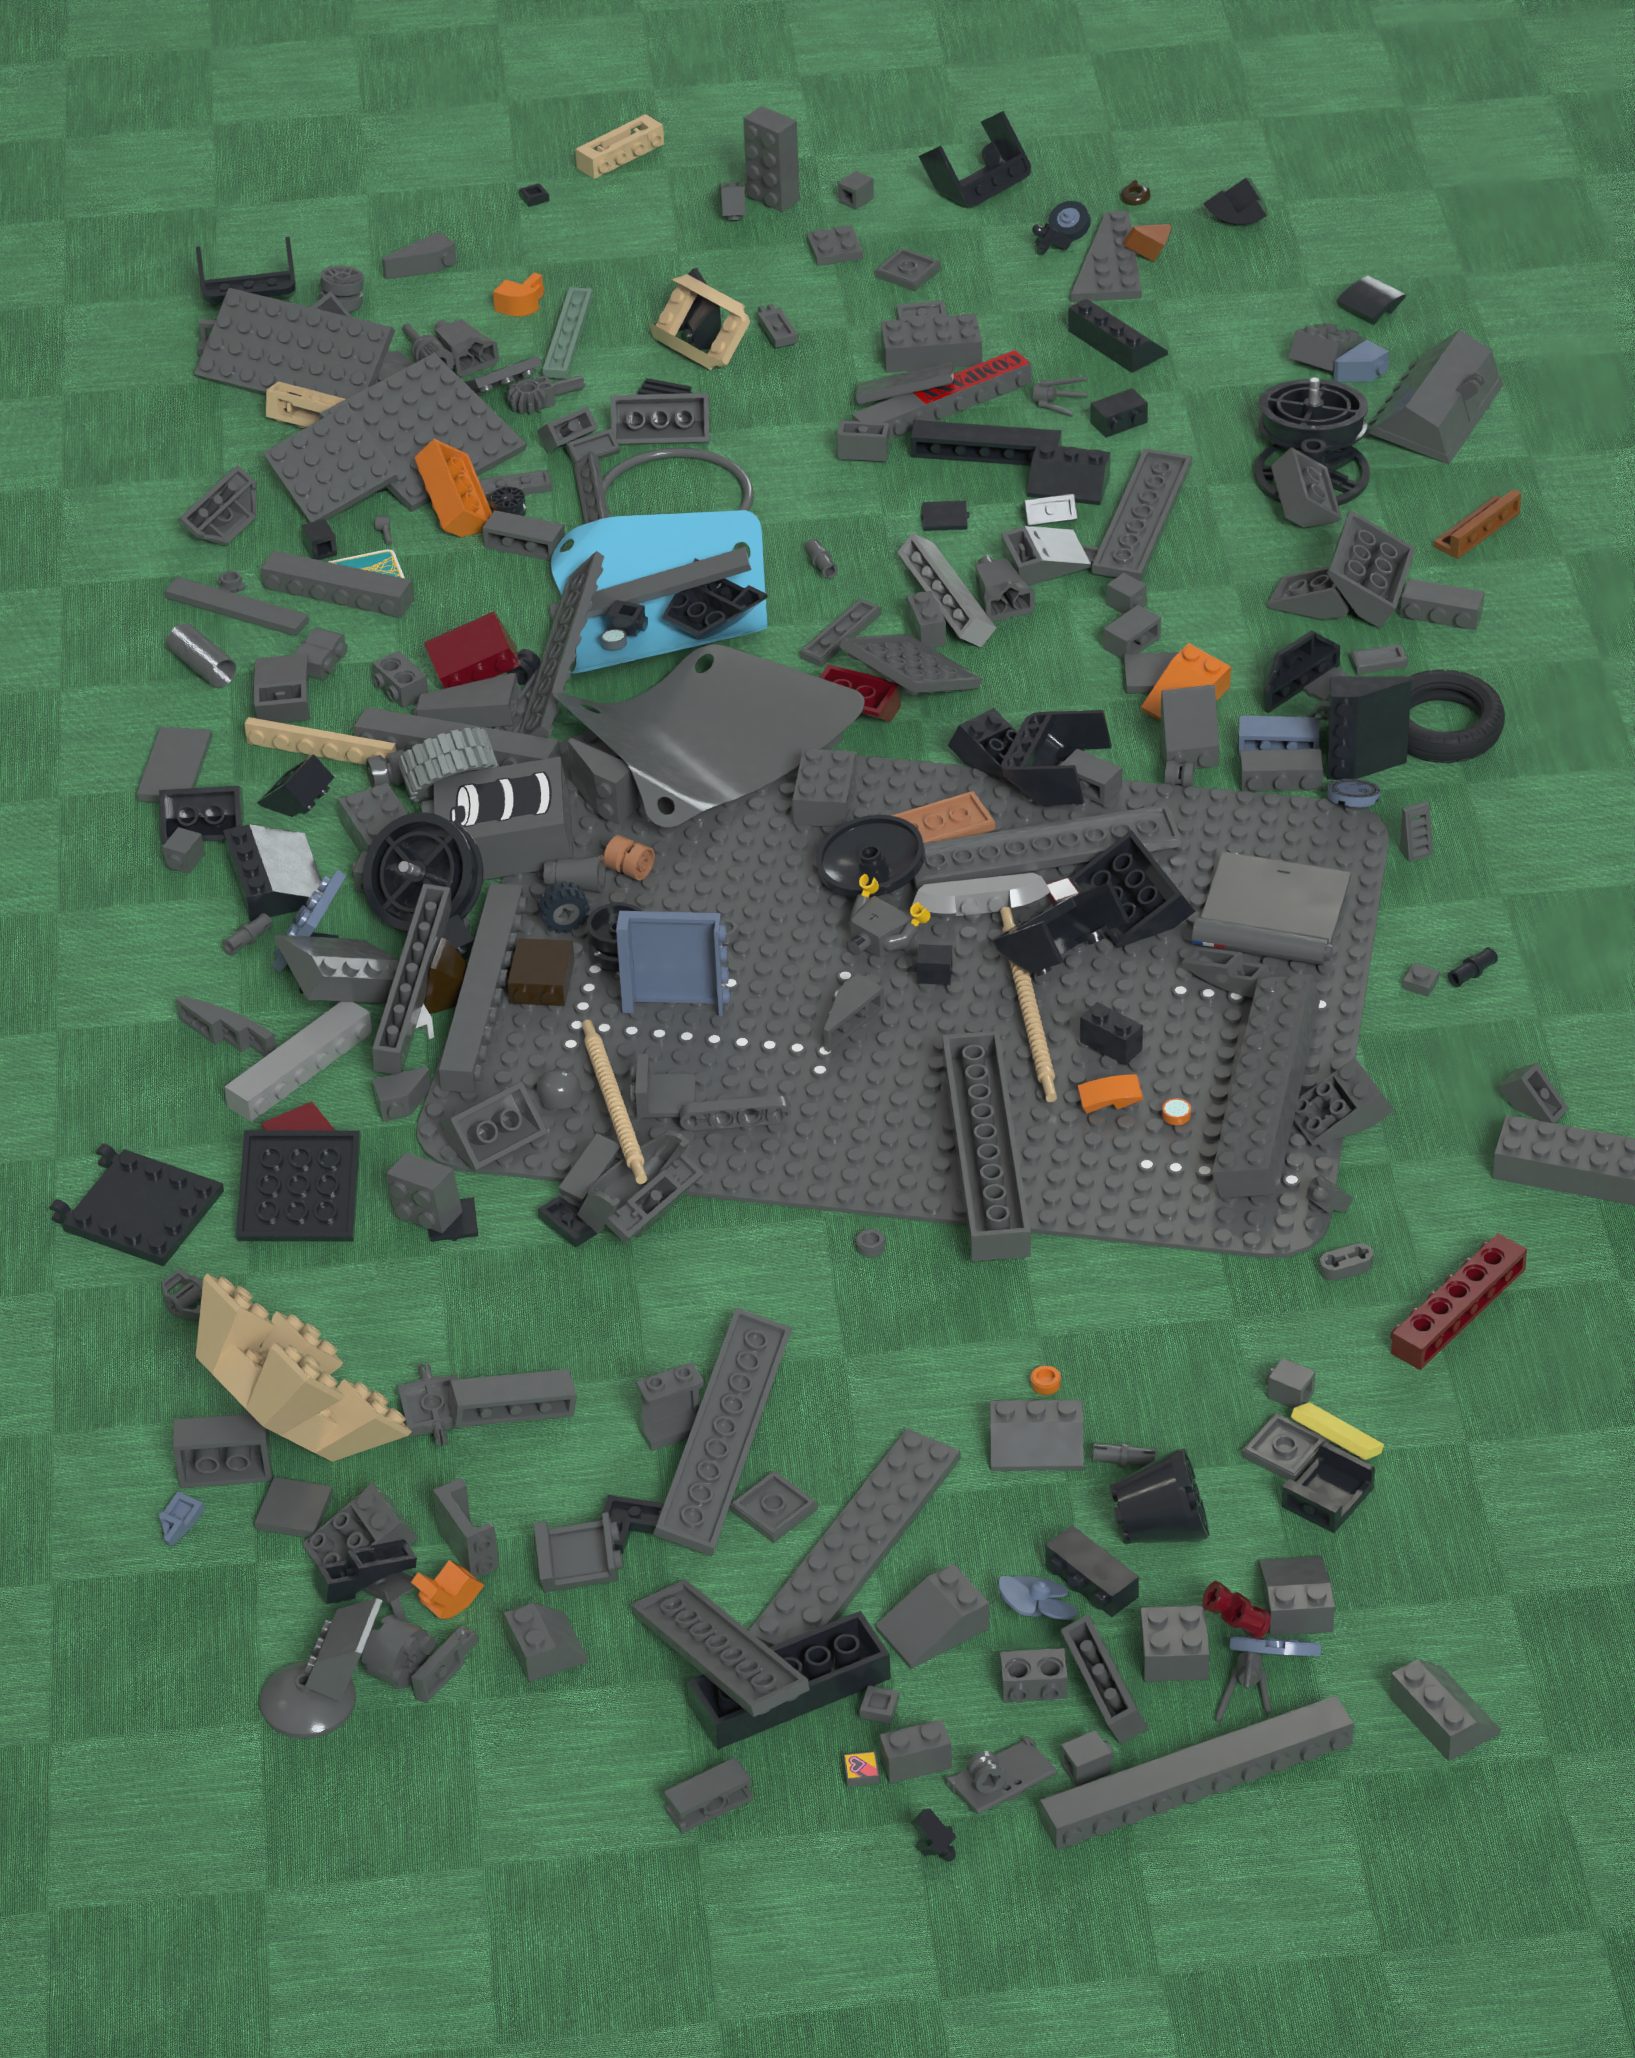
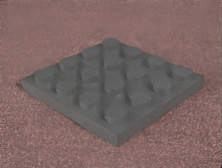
M348 404L263 452L264 458L309 523L322 519L328 520L398 479L396 472Z
M910 634L842 638L839 646L848 652L850 658L866 663L868 669L885 675L886 680L900 684L904 687L903 690L909 694L918 695L920 692L934 694L935 691L951 692L952 690L967 691L968 689L979 688L982 682V678Z

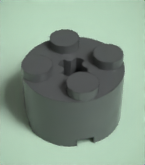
M388 1615L380 1621L384 1625L379 1631L373 1629L368 1636L362 1652V1663L367 1665V1669L363 1670L366 1674L397 1689H404L413 1684L412 1675L427 1661L428 1655L435 1647V1638L418 1626L394 1615Z

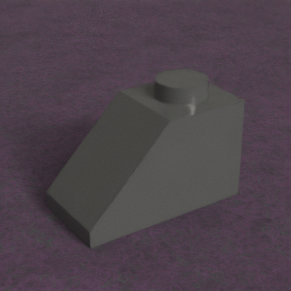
M1537 1063L1514 1070L1499 1086L1515 1110L1536 1120L1555 1123L1568 1110L1567 1105Z
M428 1067L372 1079L374 1099L382 1121L386 1122L411 1116L428 1095L431 1087Z

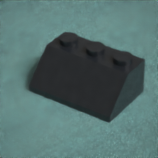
M697 268L692 269L688 273L689 276L707 285ZM697 294L679 328L680 331L684 332L686 343H690L699 350L709 349L721 330L720 306Z
M1037 443L1032 457L1027 497L1046 498L1074 494L1076 503L1101 505L1110 479L1111 452Z
M240 786L159 790L162 844L167 842L178 827L202 834L203 841L225 840L223 830L243 826L244 824L243 788Z

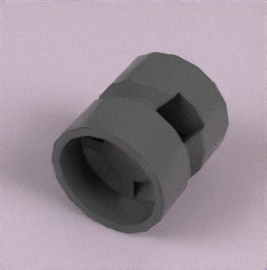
M403 750L390 752L386 758H383L381 755L366 758V769L372 788L388 783L389 786L391 783L395 786L405 784L398 764L399 757L404 755Z

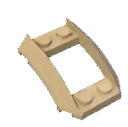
M688 274L672 279L678 285L672 292L664 311L660 314L657 324L654 325L649 322L653 338L710 370L713 366L723 367L728 365L750 324L749 317L744 312L745 306ZM697 294L730 311L708 354L675 337Z

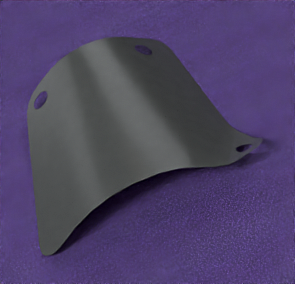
M711 644L694 650L660 683L643 694L626 701L607 704L596 703L571 695L553 692V696L627 763L641 794L646 814L652 822L662 827L681 825L703 811L745 796L776 781L800 765L803 748L822 749L857 719L863 711L865 703L864 697L857 690L719 644ZM706 654L713 655L714 662L711 668L704 673H697L695 671V664L698 659ZM581 704L592 706L600 713L589 711L581 706ZM662 797H668L674 802L675 809L669 815L661 813L658 809L657 803Z

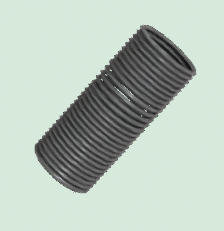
M187 623L180 624L170 632L167 639L168 649L210 685L216 688L223 687L233 679L237 669L234 660L193 626Z

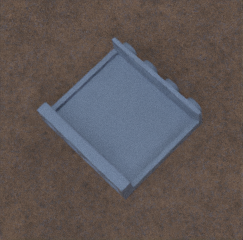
M619 911L616 933L623 1013L634 1014L635 1002L718 1004L719 1016H723L724 1005H729L730 988H725V984H728L729 968L724 967L723 963H727L728 948L727 946H722V942H726V925H721V913Z

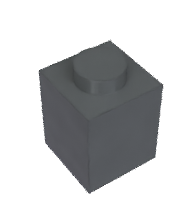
M854 171L838 182V202L857 210L874 198L872 177Z
M1123 573L1107 584V605L1123 614L1137 605L1144 608L1147 606V585Z
M179 827L162 846L165 867L188 874L205 855L202 834Z
M1283 1358L1277 1367L1271 1368L1267 1374L1268 1398L1292 1409L1306 1404L1314 1394L1315 1371Z
M1096 1730L1061 1744V1766L1076 1787L1111 1774V1759L1114 1757L1113 1750L1107 1740L1103 1741Z

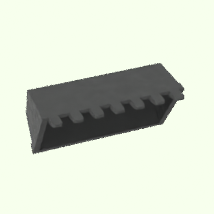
M1458 330L1410 364L1408 367L1409 371L1401 377L1402 382L1393 388L1394 393L1386 398V404L1377 411L1379 415L1369 422L1371 426L1367 428L1364 437L1374 435L1444 463H1451L1503 386L1492 350L1461 330Z

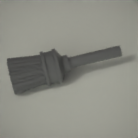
M406 323L403 325L402 330L414 342L412 345V355L417 361L435 353L450 369H453V365H455L453 354L445 349L435 336L430 334L420 336L410 324Z

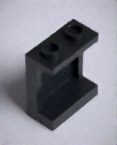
M1322 1442L1319 1446L1318 1458L1297 1482L1288 1479L1282 1486L1281 1507L1335 1533L1374 1489L1375 1467L1364 1460L1344 1452L1338 1447Z

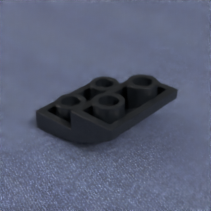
M1366 276L1350 286L1336 301L1339 307L1376 324L1386 311L1392 313L1405 299L1406 295L1370 276Z

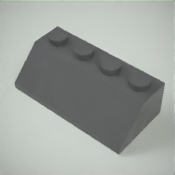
M709 393L611 395V430L619 445L710 442Z

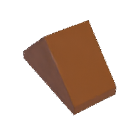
M1170 224L1133 226L1123 244L1154 262L1165 246L1172 227Z

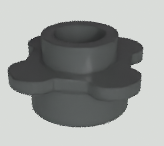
M226 571L217 580L218 585L222 587L221 589L228 592L236 593L245 589V583L241 581L242 576L237 571Z

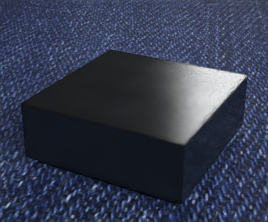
M540 183L519 189V196L528 207L550 201L548 192Z

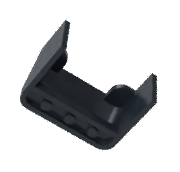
M1004 110L981 121L991 141L982 149V158L986 167L959 181L941 145L918 156L937 192L966 208H972L1030 175L1031 164Z
M290 236L285 237L289 271L205 280L201 247H196L203 302L210 306L222 305L229 288L274 299L288 298L294 295L296 292V281Z
M1104 710L1051 711L1030 714L1025 718L1001 763L1004 776L1039 805L1050 807L1053 805L1083 804L1084 798L1076 766H1058L1060 761H1065L1076 749L1084 752L1086 749H1111L1112 743Z
M1112 882L1067 897L1046 907L992 939V942L998 952L1028 974L1035 973L1036 977L1052 970V966L1064 962L1061 955L1086 941L1089 945H1092L1104 939L1102 934L1106 931L1125 925L1130 920Z

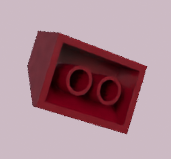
M495 611L424 642L438 678L445 689L493 678L520 666L517 647Z
M830 664L827 665L819 677L860 692L865 701L860 715L891 722L901 707L900 684L892 683L885 678Z

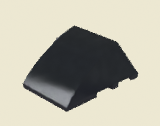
M724 578L676 593L662 618L665 622L698 639L708 638L740 621L768 596L766 593L750 585L743 588Z

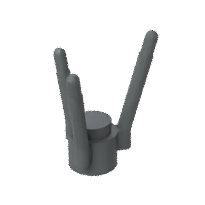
M1087 377L1051 381L1040 380V383H1035L1033 401L1039 402L1038 407L1048 408L1061 414L1073 416V412L1053 405L1050 401L1054 402L1056 396L1088 397V393L1060 391L1052 386L1087 381Z
M1244 1652L1239 1655L1237 1667L1231 1670L1230 1681L1215 1716L1217 1722L1221 1721L1238 1680L1244 1685L1245 1689H1249L1250 1686L1258 1682L1265 1713H1271L1266 1683L1267 1672L1262 1670L1263 1659L1259 1654Z

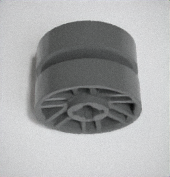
M331 266L321 272L320 299L331 291L348 312L357 310L362 306L364 274L360 270L350 266Z

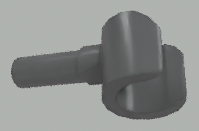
M376 516V531H383L386 545H391L389 516Z

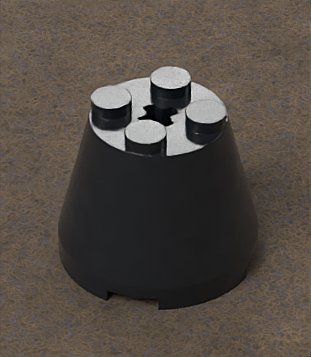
M1185 1448L1173 1450L1120 1481L1110 1484L1113 1500L1118 1502V1507L1114 1508L1115 1516L1119 1526L1125 1525L1122 1527V1532L1127 1545L1131 1543L1198 1542L1207 1539L1210 1535L1203 1500L1200 1497L1195 1481L1196 1476Z

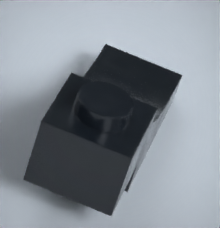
M406 1540L347 1550L345 1561L317 1566L315 1587L326 1604L356 1599V1593L370 1584L394 1573L416 1568L417 1557Z

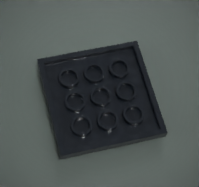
M244 1130L236 1231L237 1240L354 1241L361 1142L360 1131Z

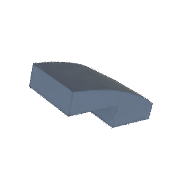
M177 1491L164 1512L159 1513L164 1531V1540L167 1545H174L194 1525L206 1509L203 1502Z

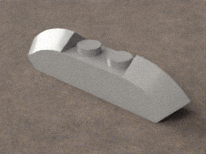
M1035 873L924 884L917 891L913 904L919 902L923 909L926 908L930 915L954 917L1000 912L1003 907H1009L1011 910L1021 909L1037 902L1051 891L1041 876Z

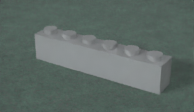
M912 533L899 549L898 554L925 591H932L943 616L959 638L982 647L994 632L996 626L936 545Z
M339 1002L224 1086L227 1107L252 1122L280 1100L286 1098L299 1086L305 1084L322 1069H325L341 1055L347 1053L348 1050L360 1041L366 1039L372 1033L370 1012L354 1002Z

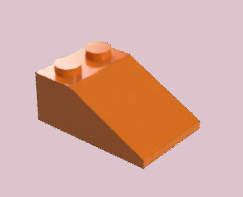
M1188 643L1172 659L1141 706V711L1161 721V690L1214 684L1217 701L1230 688L1231 666Z

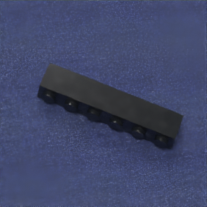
M915 420L911 435V457L1031 466L1037 443L1062 446V430Z

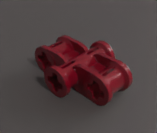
M1218 1581L1209 1584L1203 1594V1608L1209 1612L1221 1614L1222 1620L1231 1627H1240L1246 1634L1257 1640L1262 1638L1268 1631L1271 1623L1269 1611L1258 1606H1251V1601L1243 1594L1238 1592L1232 1593L1228 1587Z

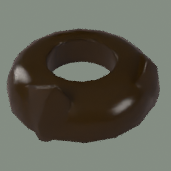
M1134 180L1122 189L1120 194L1121 201L1127 205H1142L1151 198L1150 189L1138 184V181ZM1132 191H1139L1140 193H1139V194H1131L1130 192H1132Z

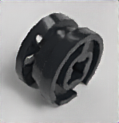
M502 487L491 494L492 513L496 510L520 516L526 515L525 495L521 489Z

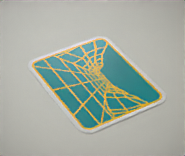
M390 549L328 561L339 565L405 578L395 552Z

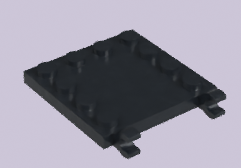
M101 1144L96 1150V1154L102 1156L97 1163L103 1168H108L74 1210L67 1203L56 1199L49 1208L56 1211L51 1217L52 1221L63 1224L65 1232L164 1267L222 1195L224 1187L221 1182L126 1149L118 1154L111 1146Z

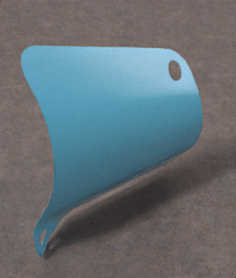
M747 510L603 518L578 526L567 533L555 548L551 558L552 574L562 596L567 578L596 551L605 556L601 566L603 572L596 582L598 585L596 591L693 563L695 558L703 560L733 551L734 546L738 542H744L750 548L749 563L751 570L725 579L743 588L750 585L765 593L761 524L759 519ZM568 539L574 540V545L570 550L560 552L562 545ZM676 593L640 603V605H645V616L648 617L647 629L644 632L640 631L636 637L627 636V645L615 651L603 648L601 643V634L607 631V613L589 618L585 627L581 630L580 636L582 639L576 647V667L570 674L764 630L768 627L766 599L734 625L716 635L703 639H698L663 620L662 617Z

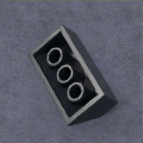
M1087 298L1068 307V331L1131 373L1168 355V350Z

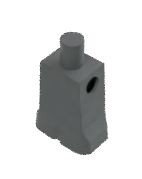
M463 319L449 324L444 320H440L435 324V337L442 343L445 349L453 354L455 360L453 369L460 377L474 374L478 370L487 369L498 362L497 343L477 331Z
M990 556L980 558L978 564L975 565L976 587L984 602V611L990 620L1000 621L1009 617L1030 614L1035 609V592L1022 580L1008 559L993 561Z

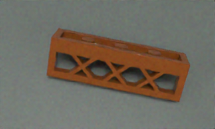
M1513 489L1502 498L1497 495L1437 538L1434 541V548L1459 559L1520 513L1521 492Z

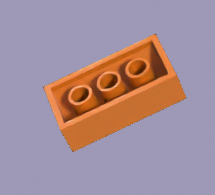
M433 439L414 458L418 466V472L424 480L425 490L432 500V507L439 517L441 528L445 532L459 537L483 532V526L492 515V511L469 455Z

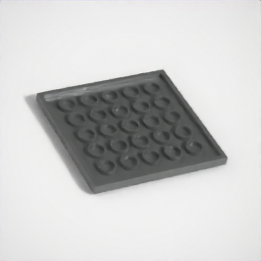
M435 353L326 409L319 415L320 420L343 406L349 405L398 476L396 481L386 487L410 512L432 501L430 495L425 490V483L418 472V466L414 457L433 439L467 453L477 476L525 451L527 445Z

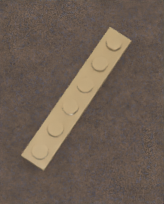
M248 717L244 723L247 744L307 755L314 754L318 757L366 765V758L378 755L386 758L388 753L396 751L395 743L251 717Z

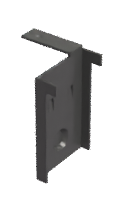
M401 1571L370 1584L362 1589V1591L390 1603L394 1616L407 1621L399 1597L417 1587L411 1583L414 1577Z

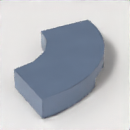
M1233 1636V1638H1230V1649L1280 1655L1321 1656V1644L1318 1642L1266 1637L1257 1640L1250 1636Z

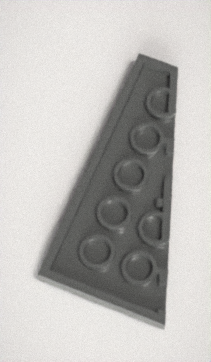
M1129 211L1105 212L1071 292V302H1080L1086 298L1090 301L1142 298L1136 253L1123 244V241L1132 229Z

